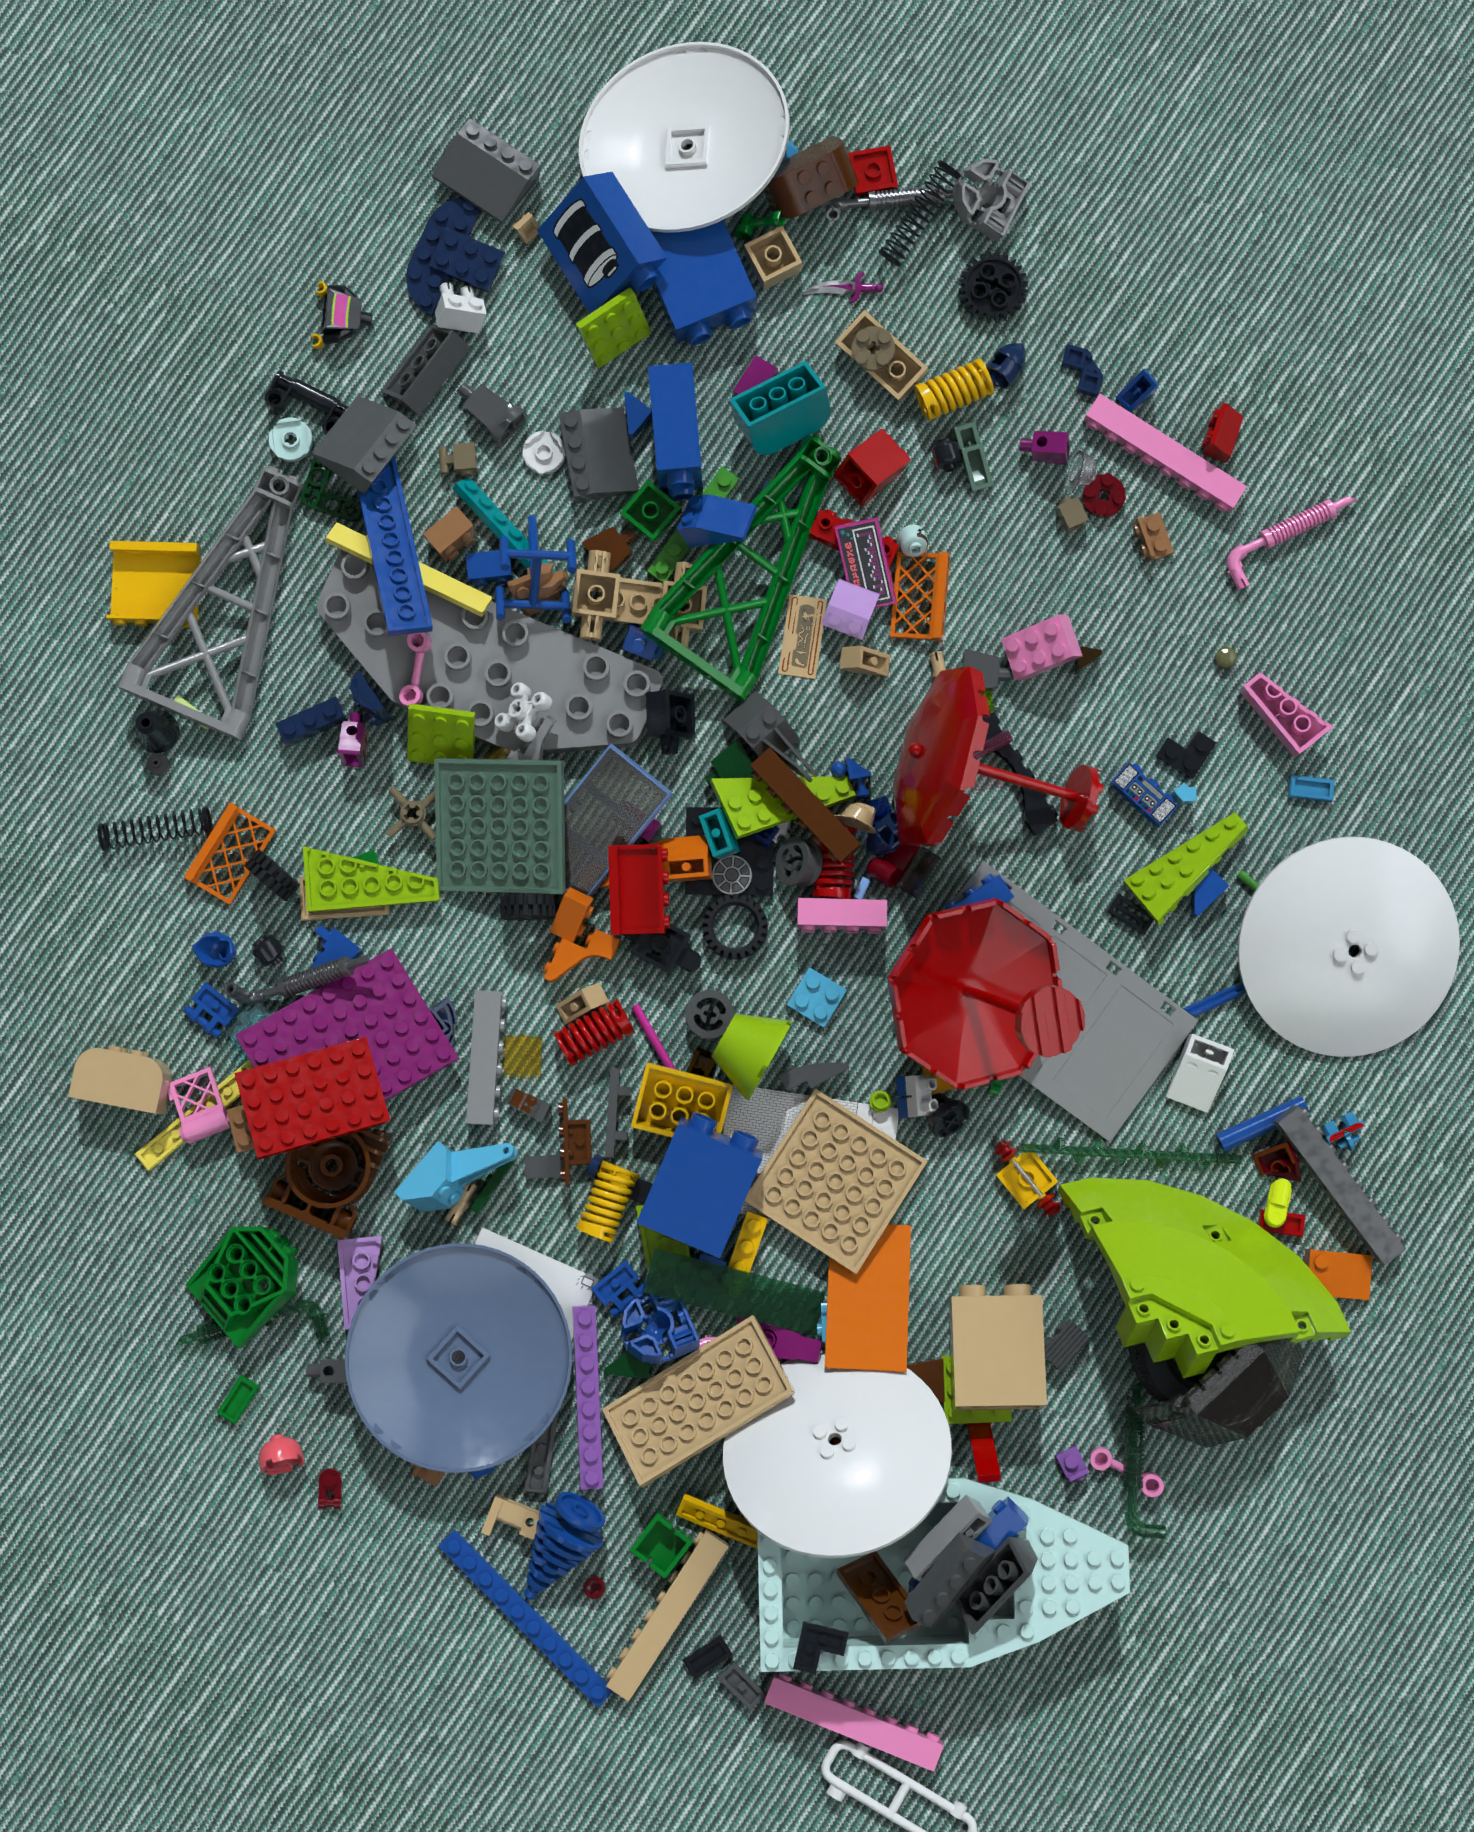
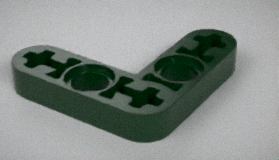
M314 458L301 493L302 503L308 509L349 522L360 520L362 512L360 505L356 501L325 492L332 471L325 465L324 468L327 471L318 468L317 465L321 467L322 463ZM316 473H322L324 480L316 484L312 480L313 476ZM310 485L316 488L314 492L316 501L312 500L311 503H309L308 499L306 498L307 496H311L313 492V489L309 488ZM332 499L336 500L338 503L335 510H328L326 503ZM342 503H344L343 506L347 509L355 507L357 514L353 513L350 516L348 511L342 509Z

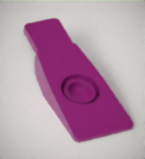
M738 1316L736 1325L747 1319V1317ZM757 1320L777 1358L819 1362L822 1348L821 1340L803 1337L802 1334L796 1331Z

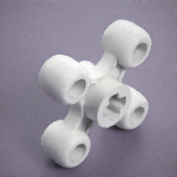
M517 682L510 690L511 696L515 700L509 706V713H499L495 717L494 724L499 730L510 732L515 724L518 723L515 730L516 736L524 742H531L536 736V730L532 724L538 717V711H548L552 706V698L544 692H537L532 697V700L528 701L531 696L530 688L524 683Z

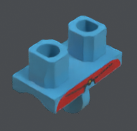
M1349 1112L1340 1117L1345 1126L1344 1129L1339 1131L1334 1121L1321 1126L1326 1137L1324 1138L1326 1143H1332L1343 1138L1342 1142L1337 1143L1338 1148L1341 1150L1347 1147L1352 1152L1355 1150L1354 1143L1359 1141L1360 1138L1358 1134L1352 1137L1349 1134L1365 1127L1363 1120L1358 1121L1353 1112Z

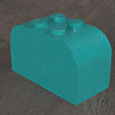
M807 361L729 399L735 423L755 451L762 455L773 454L818 431L826 424L831 413L826 387Z

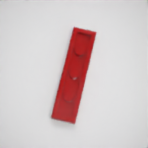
M990 1422L968 1423V1434L978 1483L1001 1481Z

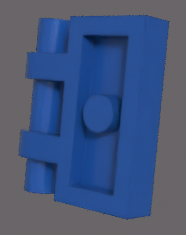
M207 982L202 985L191 999L198 1004L197 1007L193 1009L187 1005L183 1010L189 1016L188 1019L191 1022L199 1024L204 1028L203 1031L207 1035L211 1034L216 1039L223 1033L217 1028V1025L221 1023L228 1027L241 1011V1009ZM204 1010L213 1016L210 1022L201 1015Z
M627 1260L591 1288L604 1306L613 1301L616 1306L610 1310V1313L614 1318L620 1313L624 1314V1310L632 1300L644 1298L643 1295L650 1290L645 1283L638 1288L634 1285V1282L640 1277ZM628 1288L631 1294L621 1301L618 1295Z

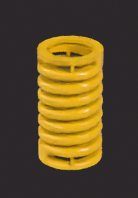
M977 358L972 363L964 364L963 367L959 366L956 370L952 369L948 373H942L941 377L935 376L933 380L928 379L926 383L914 385V391L924 417L930 422L934 418H939L941 412L947 415L949 409L954 412L957 407L963 408L964 403L970 405L972 400L977 402L979 397L984 399L987 395H993L994 387L984 362L981 358Z
M603 1160L599 1169L600 1172L597 1173V1177L601 1180L594 1181V1185L598 1188H591L590 1190L591 1194L597 1197L590 1195L587 1198V1201L594 1205L588 1203L584 1205V1209L591 1213L585 1211L581 1213L576 1229L613 1243L614 1235L617 1233L614 1227L620 1226L618 1219H622L624 1216L621 1211L626 1210L627 1206L625 1203L630 1201L628 1195L633 1193L631 1187L636 1186L640 1175Z

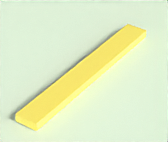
M336 522L326 536V542L372 564L367 537ZM419 562L425 590L482 617L493 597Z
M250 1060L218 1085L225 1109L241 1097L234 1073L254 1068ZM208 1094L203 1105L208 1108L217 1105L215 1096ZM193 1105L185 1112V1116L192 1115L197 1106ZM180 1117L135 1153L136 1157L148 1171H151L185 1143L179 1134L182 1124Z

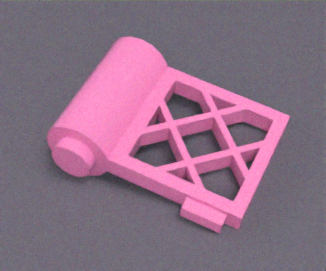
M211 1067L170 1082L167 1094L171 1102L175 1101L182 1123L179 1134L183 1142L187 1141L189 1144H192L231 1128L228 1114ZM208 1074L210 1081L206 1089L197 1086L200 1077ZM182 1084L190 1086L185 1097L178 1095L177 1086ZM195 1088L204 1092L199 1103L190 1100ZM208 1094L215 1096L217 1105L209 1108L203 1105ZM187 1103L196 1105L194 1113L186 1117L184 1109Z

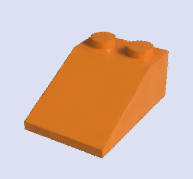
M1305 1249L1304 1263L1333 1297L1369 1300L1373 1255Z

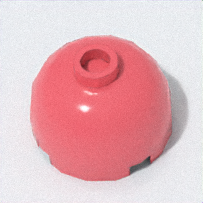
M282 1434L272 1436L270 1441L266 1442L260 1449L258 1455L262 1474L265 1470H267L268 1475L293 1471L291 1466L298 1464V1467H301L305 1463L300 1444L292 1438L284 1437Z

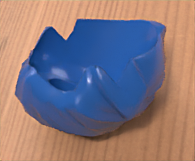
M217 931L204 934L198 942L192 945L199 961L206 965V967L216 969L223 968L224 966L227 967L234 960L237 953L236 946L231 938Z

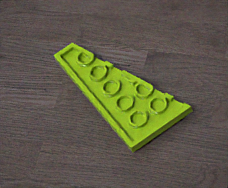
M834 776L811 777L813 781L810 783L805 778L798 777L827 808L854 799L856 796L847 776L841 778ZM712 778L710 780V784L736 840L798 818L793 812L789 815L781 806L784 802L778 796L774 799L766 790L769 786L763 780L760 783L755 778Z

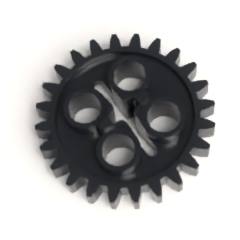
M989 252L988 258L985 259L984 255L980 254L979 261L973 258L972 265L966 264V271L961 272L963 279H959L958 285L962 287L959 288L958 293L964 295L961 296L960 302L967 301L964 309L972 308L970 315L972 316L977 312L979 314L978 320L986 316V322L988 323L990 318L994 317V321L997 323L1001 316L1006 321L1007 314L1014 317V309L1020 311L1021 305L1019 303L1024 304L1026 298L1023 296L1028 294V290L1025 288L1028 287L1029 282L1022 280L1026 278L1027 274L1020 273L1022 265L1015 267L1016 259L1011 262L1008 261L1009 255L1001 259L1000 252L997 253L996 258ZM989 270L993 273V276L986 277L982 272ZM1010 279L1013 284L1007 286L1003 284L1002 280ZM992 285H995V286H996V288H995L994 290H991V289H990V287H992ZM980 289L984 292V295L977 296L974 291ZM995 298H1001L1004 301V303L998 305L993 300Z

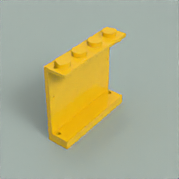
M110 541L109 549L113 552L110 615H106V618L113 622L115 626H125L126 623H134L135 626L146 627L148 623L157 624L201 562V547L197 543ZM197 605V606L195 607V609L193 610V613H194V616H195L196 621H197V623H198V605ZM187 620L182 625V628H190Z

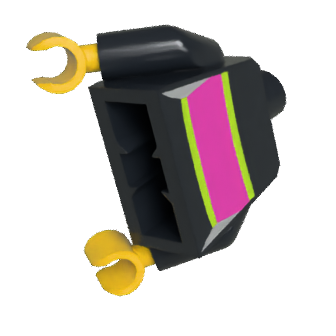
M322 281L317 283L319 288H324L322 291H315L320 298H323L320 334H323V336L312 334L311 338L313 340L319 339V342L311 346L321 349L324 344L339 343L351 338L359 330L360 324L371 326L372 313L361 311L362 300L357 298L345 285L330 284L326 286Z

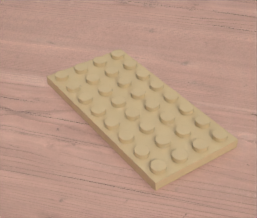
M752 1315L607 1405L602 1410L639 1486L643 1488L796 1392L756 1317Z

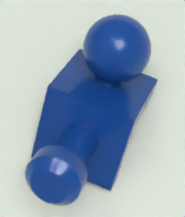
M850 757L846 758V765L840 761L834 762L831 765L830 771L834 777L841 778L847 771L849 781H856L858 788L857 798L865 799L869 797L870 793L866 789L865 780L871 779V771L866 770Z

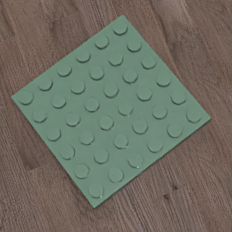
M435 758L437 878L439 879V890L565 894L564 760Z

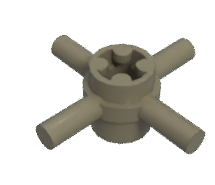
M396 787L390 789L389 793L401 806V819L389 828L386 834L392 838L407 825L409 827H419L431 842L435 840L436 833L425 821L427 816L426 808L435 802V790L424 800L418 802L407 801ZM416 807L418 809L416 812L418 818H408L407 814Z

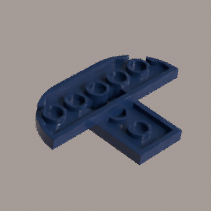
M462 197L442 204L433 212L407 268L406 282L410 296L415 305L432 318L441 297L439 290L441 284L447 283L448 285L450 279L453 278L489 293L506 256L504 251L470 237L482 210Z

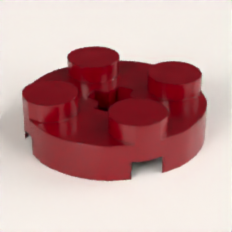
M1110 473L1099 474L1090 478L1082 491V504L1085 510L1090 515L1102 518H1110L1116 515L1126 500L1123 484ZM1100 491H1103L1104 493L1107 492L1109 494L1107 497L1108 501H1105L1104 499L1100 500L1098 498L1100 496Z

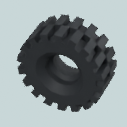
M260 849L244 865L256 878L285 902L301 886Z
M518 893L500 896L501 919L530 921L548 920L556 917V895Z

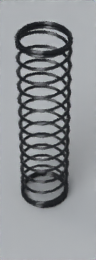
M938 160L937 164L940 167H934L935 172L939 176L929 174L930 179L935 184L928 181L924 182L925 186L930 191L922 188L919 189L920 193L926 199L920 196H914L915 200L921 206L914 203H910V207L917 214L908 210L905 211V214L912 221L906 218H900V221L908 229L900 225H895L896 229L903 236L894 232H890L891 236L898 243L889 239L886 240V243L894 251L886 247H881V249H879L878 253L881 256H883L885 259H887L888 261H890L898 267H901L902 263L890 254H888L885 250L899 256L904 260H906V257H904L899 251H897L889 242L899 246L900 248L906 250L909 253L911 252V250H909L904 244H902L894 235L906 240L907 242L913 245H916L915 242H913L909 237H907L899 228L904 229L905 231L913 234L918 238H921L920 235H918L914 230H912L903 220L925 231V228H923L919 223H917L908 213L922 219L927 223H930V221L927 220L923 215H921L913 206H916L922 209L923 211L929 213L930 215L935 216V214L932 213L928 208H926L917 198L931 204L937 209H940V207L936 205L932 200H930L922 191L931 194L932 196L938 198L943 202H945V200L941 198L937 193H935L927 184H930L945 192L946 194H949V192L945 190L941 185H939L931 176L940 179L941 181L947 183L952 187H954V185L951 182H949L945 177H943L936 169H939L949 174L957 180H959V178L961 177V174L956 169H954L942 160Z
M203 806L201 812V808L198 807L201 823L200 833H198L194 825L193 811L190 808L191 835L186 828L184 811L181 810L184 826L183 836L178 831L177 818L173 811L174 838L169 831L167 814L164 813L167 829L166 839L161 834L160 821L156 814L157 840H155L152 834L150 817L147 816V825L150 832L149 842L144 837L143 823L141 817H139L140 843H138L135 837L134 822L130 818V828L133 835L132 844L127 840L125 822L121 820L124 835L123 846L118 840L117 825L113 821V831L116 838L115 847L110 843L107 823H99L97 826L99 844L103 851H107L109 845L115 850L117 845L124 848L126 842L131 847L134 845V842L141 845L143 839L149 844L151 839L158 842L160 837L164 841L168 839V836L175 840L177 834L180 838H184L185 833L192 837L194 831L199 836L202 834V830L209 834L213 830L210 810L207 806Z

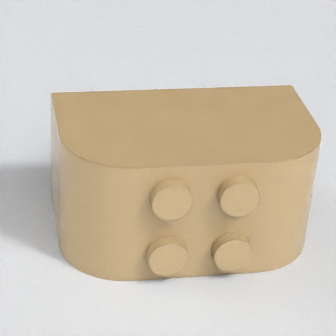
M109 1045L108 1049H88L78 1057L68 1097L166 1115L169 1101L167 1093L170 1088L169 1084L172 1082V1074L169 1067L161 1060L150 1058L147 1052L131 1049L129 1054L127 1053L128 1049Z

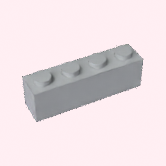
M965 1495L924 1539L911 1550L903 1561L913 1577L921 1581L958 1532L975 1539L992 1520L980 1502Z

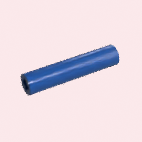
M1301 1096L1296 1097L1215 1134L1221 1150L1226 1152L1277 1129L1272 1121L1293 1105L1300 1108L1304 1107L1309 1113L1304 1099Z

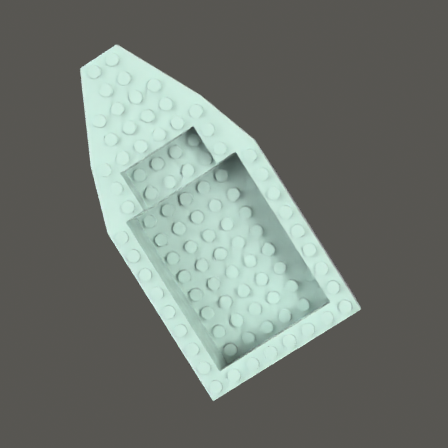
M964 1477L948 1478L942 1495L928 1516L902 1539L877 1550V1553L907 1594L908 1582L913 1575L903 1559L965 1495L980 1502L987 1514L992 1511V1506L998 1500L1003 1501L1006 1497H1009L1028 1515V1525L1014 1537L1028 1540L1038 1560L1032 1574L975 1635L971 1634L955 1602L942 1620L931 1628L923 1625L885 1644L837 1576L838 1568L868 1554L848 1558L812 1557L785 1549L757 1531L761 1672L800 1671L793 1669L803 1621L849 1632L844 1656L821 1651L817 1671L964 1668L978 1665L1038 1643L1130 1593L1128 1545L1034 1499L978 1483Z

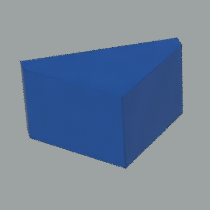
M1143 369L1116 396V399L1131 413L1155 394L1159 384L1146 369Z
M624 392L629 438L634 440L652 419V410L631 393Z

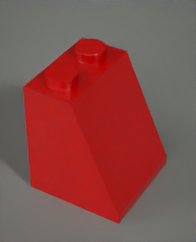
M880 429L849 452L833 476L863 507L901 474L911 459L889 434Z

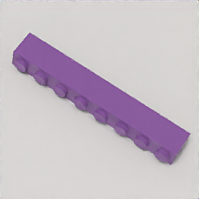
M578 1305L572 1306L580 1489H602L603 1469L596 1306Z

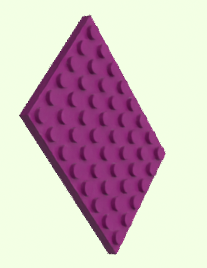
M392 948L369 960L368 964L355 968L353 975L320 987L235 1035L253 1067L367 1037L385 1102L459 1060L458 1055Z

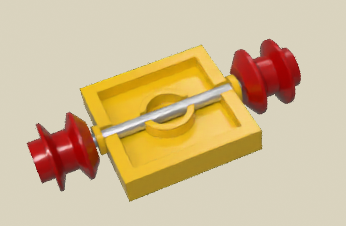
M1003 1139L994 1147L996 1151L993 1154L1001 1156L999 1162L1008 1161L1009 1164L995 1175L1023 1210L1038 1199L1040 1201L1037 1204V1209H1044L1043 1217L1047 1214L1049 1217H1052L1060 1210L1058 1206L1061 1202L1055 1203L1053 1201L1054 1194L1046 1195L1045 1192L1058 1183V1180L1031 1147L1027 1148L1018 1157H1015L1017 1148L1009 1146L1011 1140L1006 1142Z

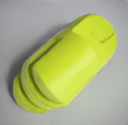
M1278 1179L1269 1188L1264 1220L1272 1228L1280 1227L1286 1221L1292 1192V1185L1287 1179Z

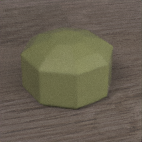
M1227 646L1219 648L1214 659L1217 666L1226 669L1234 665L1237 656L1235 650Z

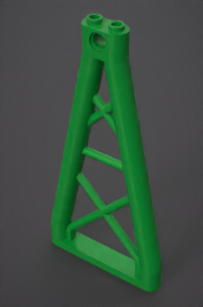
M812 434V436L807 435L793 459L750 503L756 505L757 510L745 540L759 525L780 521L784 545L776 567L745 545L744 541L712 544L653 606L639 629L645 636L741 702L747 699L760 676L806 547L809 532L816 519L828 482L842 460L840 452L824 444L820 436ZM817 452H819V454L821 455L820 462L817 460L816 457ZM809 472L797 508L786 510L784 498ZM777 507L778 512L771 513ZM793 518L791 525H789L788 519ZM736 549L773 575L765 598L729 605L721 565ZM714 574L721 607L673 617ZM761 608L742 662H740L731 614ZM723 616L733 667L729 677L668 634L672 627Z

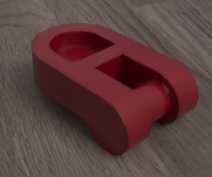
M327 1468L319 1476V1510L326 1509V1507L342 1509V1474L336 1468ZM327 1491H334V1498H327Z

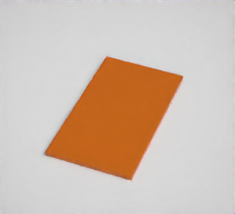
M888 1224L883 1231V1235L880 1236L857 1274H854L829 1257L825 1368L907 1372L911 1225Z

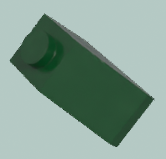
M625 1351L604 1369V1374L649 1379L651 1363L641 1362L635 1356Z

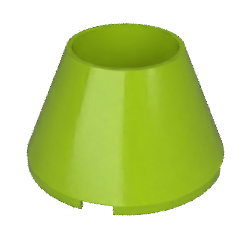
M735 1013L711 1057L746 1100L750 1099L792 1024L791 1021Z

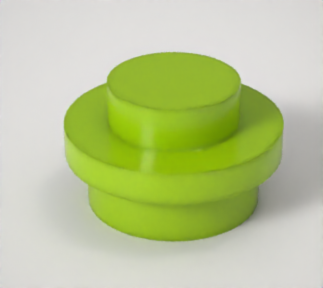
M875 1091L869 1098V1105L875 1112H885L891 1106V1097L885 1091Z

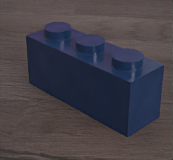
M335 696L275 724L283 742L288 747H291L342 724L343 721H348V718L339 699Z

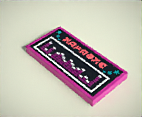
M878 517L835 526L847 582L879 593L875 608L897 603Z

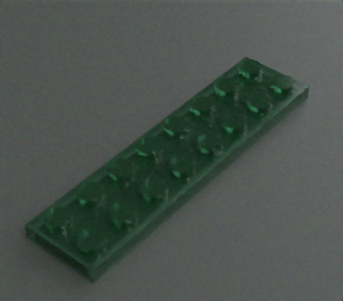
M658 1248L653 1249L642 1292L745 1319L753 1315L758 1322L812 1336L815 1335L821 1312V1303H823L826 1293Z

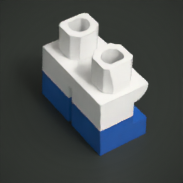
M930 1075L895 1077L897 1096H912L910 1098L897 1099L899 1119L930 1116L939 1108L938 1101L932 1099L931 1090H936L937 1088L936 1078H931Z

